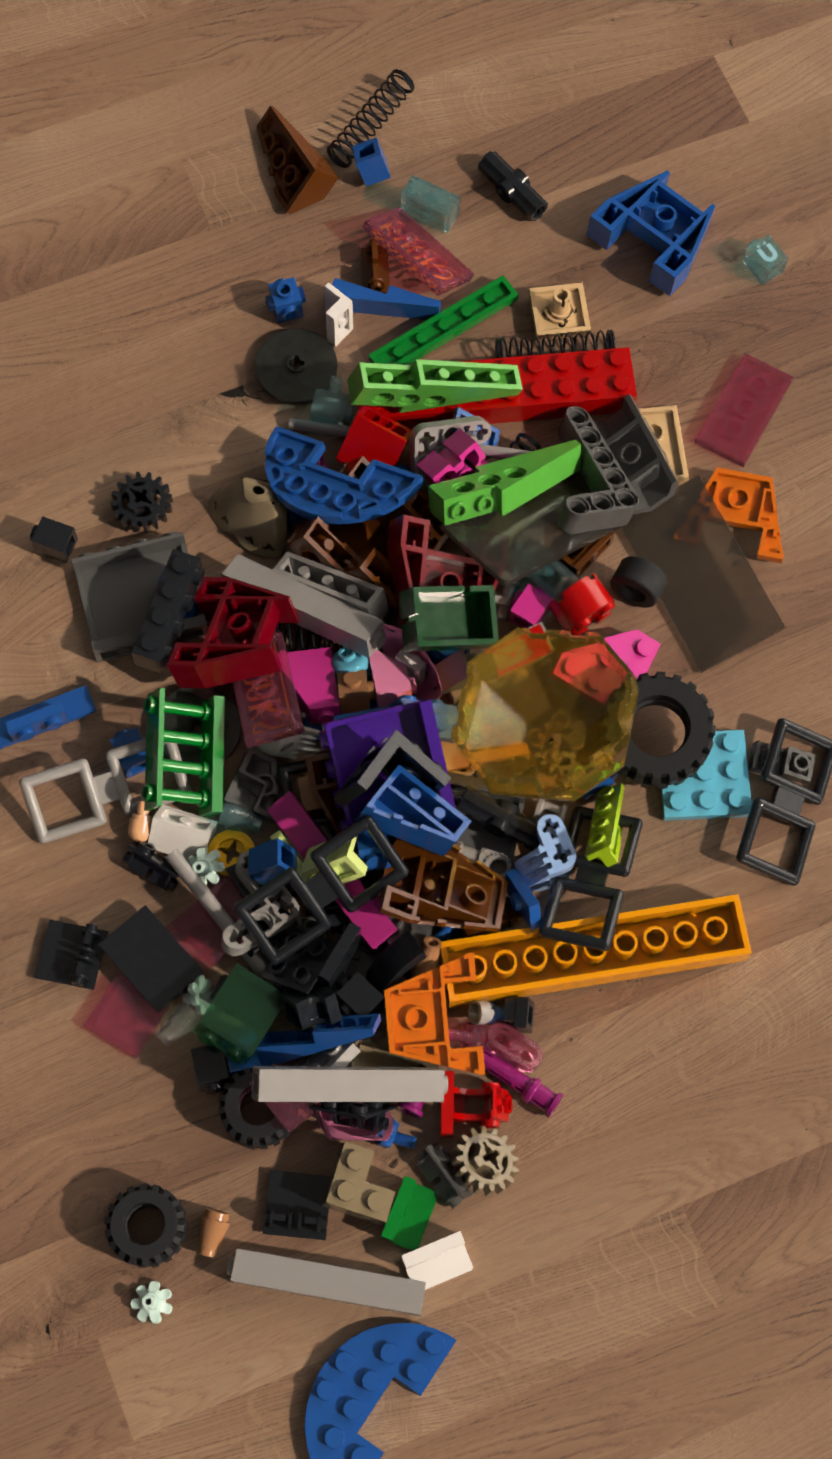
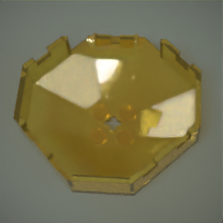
M516 628L468 662L466 670L468 679L466 687L462 688L457 707L459 717L457 725H453L451 738L459 753L491 794L574 802L624 767L639 688L633 672L600 633L587 632L586 636H573L570 631L546 629L545 634L531 633L529 628ZM553 731L557 734L563 732L560 736L562 740L558 743L555 740L549 742L551 739L550 733Z

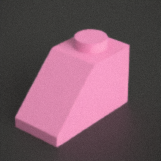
M377 649L368 658L378 708L389 706L400 696H412V694L417 693L415 677H409L406 665Z

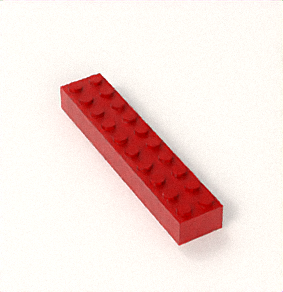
M630 347L457 361L518 365L523 390L516 396L399 413L398 407H369L412 430L421 423L453 419L454 410L457 407L474 416L484 418L489 424L563 418L566 410L572 406L585 409L590 416L614 414L622 408L626 395L630 394L636 403L637 392ZM357 405V411L359 412L364 405Z

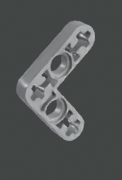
M470 416L416 425L410 434V472L423 476L417 464L433 450L439 454V450L445 448L443 442L445 441V433L449 428L456 427L457 430L460 428L480 445L485 443L491 436L490 424L480 416ZM477 425H480L482 430H478L477 435L471 432L477 430ZM425 432L429 435V437L425 438V447L428 450H424V444L419 440V438L424 437ZM426 479L423 486L421 487L423 491L425 489V484L427 486L432 485Z
M249 851L238 857L235 873L248 891L252 893L262 884L256 880L254 881L249 876L248 868H244L245 863L249 864ZM283 886L259 902L261 908L251 913L255 920H262L267 923L269 929L263 932L270 939L296 922L299 905L287 888ZM280 907H281L284 911H286V910L289 909V910H290V915L288 916L287 913H282V914H280V913H279ZM240 920L228 926L223 932L221 947L228 955L239 956L258 946ZM231 936L234 939L242 937L241 943L238 944L236 941L231 943Z

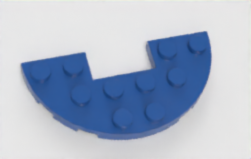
M278 426L272 431L265 448L266 458L264 467L268 483L274 495L289 510L309 520L318 516L327 524H352L372 520L402 506L424 484L423 476L372 459L359 479L316 465L326 450L324 442Z
M392 1323L361 1332L340 1346L330 1356L317 1375L307 1402L305 1436L310 1459H380L384 1452L359 1435L358 1431L394 1377L421 1396L457 1340L444 1332L425 1325Z

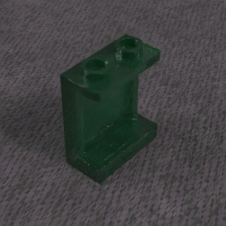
M236 963L193 1032L198 1035L199 1040L204 1044L216 1046L224 1051L225 1056L229 1060L246 1065L283 1007L281 998L283 992Z

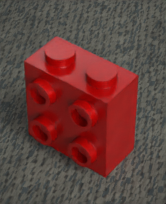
M364 405L356 414L335 461L343 465L344 462H350L364 456L369 462L374 459L397 467L410 441L412 430Z

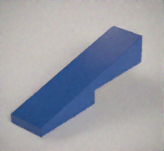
M337 278L332 283V286L352 300L354 313L428 320L441 312V301L391 285L387 293L384 294Z
M380 1014L341 1016L342 1020L333 1025L317 1024L314 1029H306L304 1031L264 1032L256 1046L260 1066H273L374 1036L381 1022Z

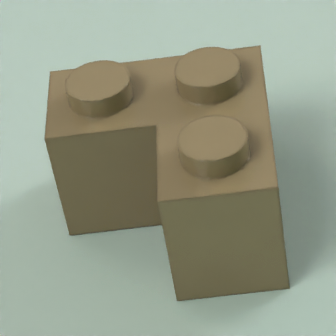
M347 1141L340 1145L321 1206L380 1226L387 1222L396 1191L366 1182L375 1153L374 1150Z

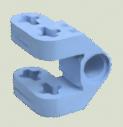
M553 814L544 815L538 821L536 829L540 842L538 848L514 863L516 870L532 892L550 889L555 877L569 879L575 864L576 852L561 818ZM546 823H550L552 827H547V830L544 833L543 830L545 829ZM561 852L569 854L566 858V863H562L560 860Z

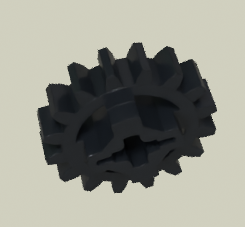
M136 472L135 479L126 475L127 483L118 482L117 487L119 491H112L114 501L111 502V507L115 511L116 520H121L124 528L131 524L133 532H136L139 527H143L146 533L150 525L158 529V521L167 522L165 513H172L170 503L173 502L172 494H169L168 484L162 485L163 482L160 476L153 480L150 472L147 473L145 478L141 477L140 472ZM157 495L161 498L159 505L156 503ZM125 499L128 501L126 510L124 509Z

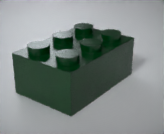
M494 585L411 587L398 593L401 619H406V624L401 625L403 652L485 649L499 644Z

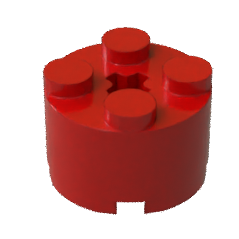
M595 573L592 574L591 578L586 576L561 593L563 599L559 603L554 599L548 605V608L567 635H572L574 639L583 635L588 630L587 627L594 620L599 624L611 615L610 611L616 607L614 599Z

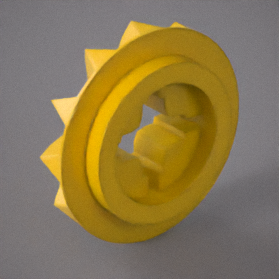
M226 830L217 834L212 839L208 847V854L213 850H218L221 855L216 861L223 862L225 868L236 864L238 857H233L232 861L228 864L227 855L223 851H230L236 843V851L241 855L255 846L247 834L238 830ZM225 869L223 872H219L223 876H229Z

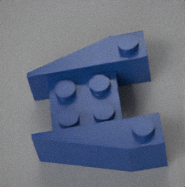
M665 171L607 199L590 216L586 235L608 250L627 230L635 234L662 254L653 263L649 282L668 296H671L688 277L710 225L716 205L712 203L704 212L667 186L670 172Z

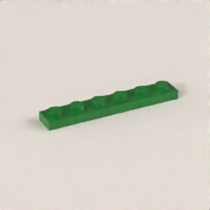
M502 275L370 353L368 360L370 363L410 365L416 359L424 357L518 301L519 294L505 276Z

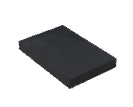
M146 905L98 944L157 1013H160L188 989V985L193 983L199 975L205 974L201 967Z

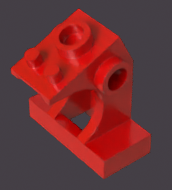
M445 1071L444 1075L448 1078V1091L444 1094V1102H441L440 1138H453L454 1122L481 1123V1126H485L488 1129L500 1128V1123L509 1122V1114H511L513 1108L512 1097L509 1095V1091L500 1087V1083L484 1082L481 1083V1089L454 1087V1071ZM465 1098H484V1113L465 1114Z

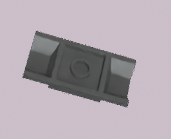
M628 394L624 397L621 409L604 421L594 423L638 495L639 503L633 513L638 514L650 512L673 497L679 482L648 422L642 416L632 396Z

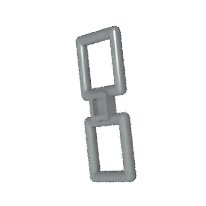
M146 738L108 750L105 757L109 770L92 775L88 761L86 759H79L22 777L19 780V785L38 841L45 844L104 825L107 822V817L103 804L120 799L126 816H132V813L137 814L138 802L133 803L119 759L146 751ZM164 742L169 760L182 761L177 743ZM79 772L93 816L47 830L33 786ZM173 772L178 785V789L175 790L192 792L187 774ZM162 801L163 805L173 803L172 801Z

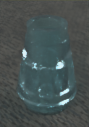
M224 802L223 812L220 814L217 825L223 826L224 830L258 834L263 817L234 802L232 804Z

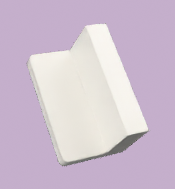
M327 283L324 286L327 341L336 347L353 330V304L351 299L330 283Z
M162 804L152 819L148 844L152 845L156 851L170 854L178 849L183 857L188 860L191 855L197 856L196 852L200 847H206L208 850L209 842L216 832L218 821Z
M461 1231L401 1255L409 1279L426 1282L425 1290L473 1269Z

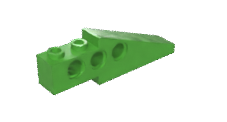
M416 359L412 365L359 362L347 379L352 405L398 407L399 413L516 396L523 390L518 365L421 359Z
M577 440L568 441L476 466L475 473L429 485L430 512L445 526L496 511L504 516L581 470V444Z

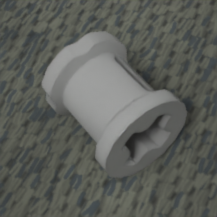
M540 796L533 820L538 822L541 817L551 813L564 821L568 806L564 804L561 807L545 801L544 797Z

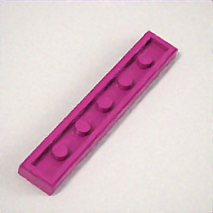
M288 791L267 809L304 860L309 848L329 840L293 792ZM359 878L344 884L353 898L367 889ZM338 898L335 899L352 923L361 928V935L372 949L379 947L398 930L386 914L379 912L374 906L375 899L353 913L348 912Z

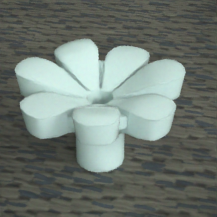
M200 847L197 849V856H189L187 862L192 865L194 872L197 873L205 885H207V880L217 884L220 881V876L217 872H223L225 869L223 862L216 861L220 858L221 854L218 850H213L208 854L206 847Z
M199 975L193 983L188 985L189 993L183 995L184 1004L195 1006L198 1015L214 1012V1005L207 1000L212 991H209L212 987L211 981L209 979L205 980L204 975Z
M151 1281L148 1289L145 1285L138 1286L136 1292L139 1297L131 1300V1308L140 1310L137 1315L138 1320L146 1322L148 1317H150L153 1324L160 1323L162 1320L160 1313L170 1314L173 1309L171 1304L166 1303V1300L172 1296L170 1289L166 1288L160 1291V1282Z

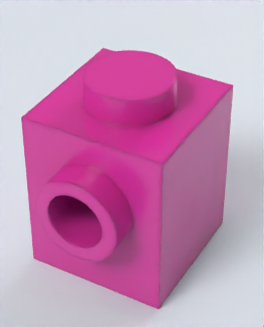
M528 584L523 592L518 590L511 601L513 607L510 610L509 622L522 630L542 622L550 611L548 605L552 602L553 598L543 588L533 587Z

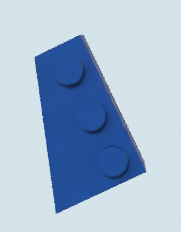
M401 765L397 766L355 820L357 821L365 815H371L384 833L443 857L472 822Z

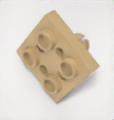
M583 282L529 288L534 330L539 341H542L545 334L549 336L550 340H553L556 333L562 339L567 332L572 337H575L578 331L582 336H586L587 332L591 331Z

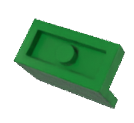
M404 1176L381 1239L413 1251L418 1249L437 1201L438 1193L417 1184V1180Z

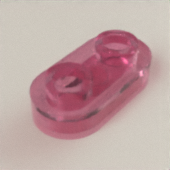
M495 1023L489 1028L485 1036V1045L490 1052L520 1072L532 1073L538 1069L543 1060V1051L537 1043L505 1023ZM496 1040H500L503 1043V1045L498 1043ZM521 1057L527 1058V1059L529 1060V1062H528V1061H525V1060L522 1059Z

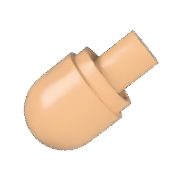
M144 801L138 802L137 814L132 813L129 819L128 835L131 840L137 843L140 841L145 842L149 839L153 816L148 815L149 811H144Z

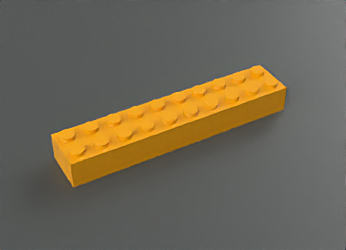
M739 894L619 913L611 948L608 951L542 938L538 933L539 928L533 930L523 928L441 941L440 961L441 965L465 954L474 952L477 981L445 985L448 1008L451 1009L469 1006L473 1000L494 1002L505 1000V997H525L746 961L752 952ZM606 915L554 923L552 927L600 938Z

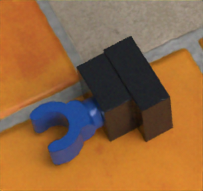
M505 997L504 1008L490 1002L492 1005L491 1009L494 1010L495 1014L487 1025H493L497 1021L504 1020L508 1025H514L520 1033H532L535 1003L529 997Z

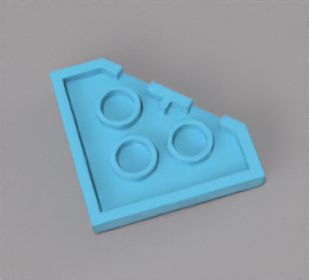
M744 730L715 731L712 749L697 773L691 778L688 777L677 786L672 784L668 785L666 789H662L663 821L748 817L752 801Z

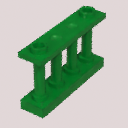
M165 688L154 690L148 694L144 703V711L147 714L145 784L142 788L144 811H151L161 807L162 801L197 804L199 816L212 817L222 813L225 697L213 695L202 701V704L199 706L165 701ZM164 713L199 717L201 733L192 734L164 730ZM164 742L198 746L201 749L200 762L192 763L163 759ZM163 771L198 775V778H200V791L190 792L163 789Z

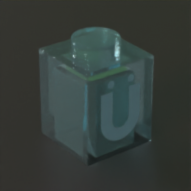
M767 235L762 239H754L748 244L743 262L763 285L784 272L788 257L772 237Z

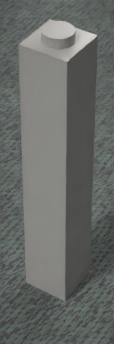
M240 554L233 559L222 573V577H230L290 596L300 619L299 623L295 624L367 658H370L376 649L379 650L385 642L386 635L383 620Z
M253 1066L252 1099L258 1102H444V1094L448 1091V1078L444 1075L445 1070L436 1067Z
M236 1249L235 1256L230 1255L227 1266V1275H231L230 1281L234 1284L421 1317L426 1282L243 1249Z

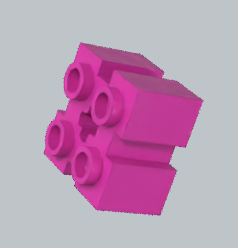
M459 428L443 442L445 448L439 454L433 450L417 464V467L430 484H436L475 473L476 466L484 465L488 462L484 459L486 456L478 443Z

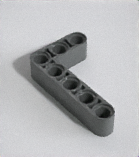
M578 406L569 407L559 426L558 435L563 443L577 440L581 444V470L579 472L592 493L568 497L557 519V524L562 531L569 534L625 526L629 523L639 503L638 495L589 413Z

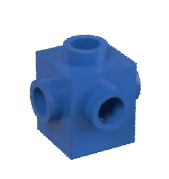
M295 277L289 279L281 278L268 284L269 295L265 296L268 311L274 312L277 324L303 317L302 303H306V297L303 287H297Z

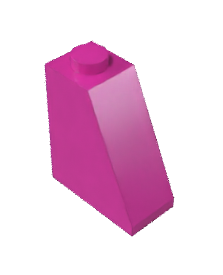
M331 647L278 653L285 688L302 712L307 713V719L310 723L322 724L334 721L333 716L340 715L335 671L332 667ZM276 672V675L281 681L280 672Z

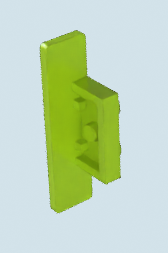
M621 782L614 786H605L598 792L585 857L588 861L595 858L601 859L607 868L618 863L623 830L618 825L625 788Z

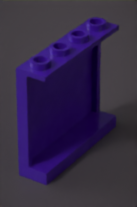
M423 699L322 723L323 731L318 732L321 747L328 750L330 758L329 761H325L329 779L334 778L337 790L332 791L333 798L370 748L373 746L377 747L382 739L385 737L389 738L396 729L409 741L416 743L427 757L439 763L448 774L430 699ZM380 771L365 792L343 807L334 801L336 809L341 808L343 819L339 820L341 831L356 822L355 820L389 778L383 771ZM449 781L436 794L456 808Z

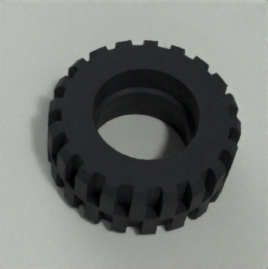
M658 671L653 676H649L648 672L639 674L638 679L633 680L630 678L623 683L620 689H616L611 695L610 701L606 704L600 725V742L604 747L603 753L606 760L611 761L612 767L617 774L621 772L625 776L624 780L631 784L635 781L641 784L640 787L648 789L650 786H657L658 789H666L668 785L672 784L677 786L688 777L691 778L697 773L712 749L716 725H713V710L708 708V699L704 693L699 695L696 691L697 686L691 681L688 684L682 682V676L674 674L673 678L667 677L665 672ZM652 705L663 706L672 710L680 717L685 727V737L677 751L668 756L657 757L642 752L634 745L630 738L629 726L632 717L641 708Z

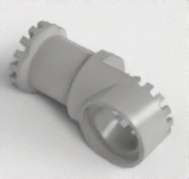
M461 841L457 843V846L462 848L459 852L474 863L476 860H479L489 868L493 861L502 860L507 865L506 871L512 869L511 861L504 853L486 848L479 850L464 846ZM504 872L500 876L506 880V873Z

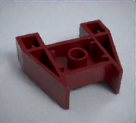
M402 515L391 520L389 523L387 554L399 617L398 593L411 587L494 585L495 591L506 566L509 537L486 532L469 537L467 540L466 557L427 549L430 520ZM400 617L401 625L406 624V619H401Z
M204 577L196 592L195 601L201 613L205 615L206 621H211L203 643L176 642L167 666L178 687L210 688L280 672L282 666L270 642L277 623H299L300 621L290 596L230 577Z

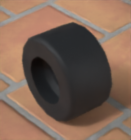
M636 556L623 558L610 581L611 589L618 597L631 605L641 608L655 606L667 584L666 575L657 565Z

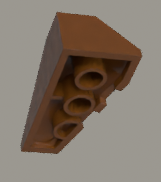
M269 106L256 127L263 153L268 154L270 162L268 167L269 175L274 176L276 187L273 188L275 196L285 211L291 214L325 199L338 180V176L329 163L275 107Z

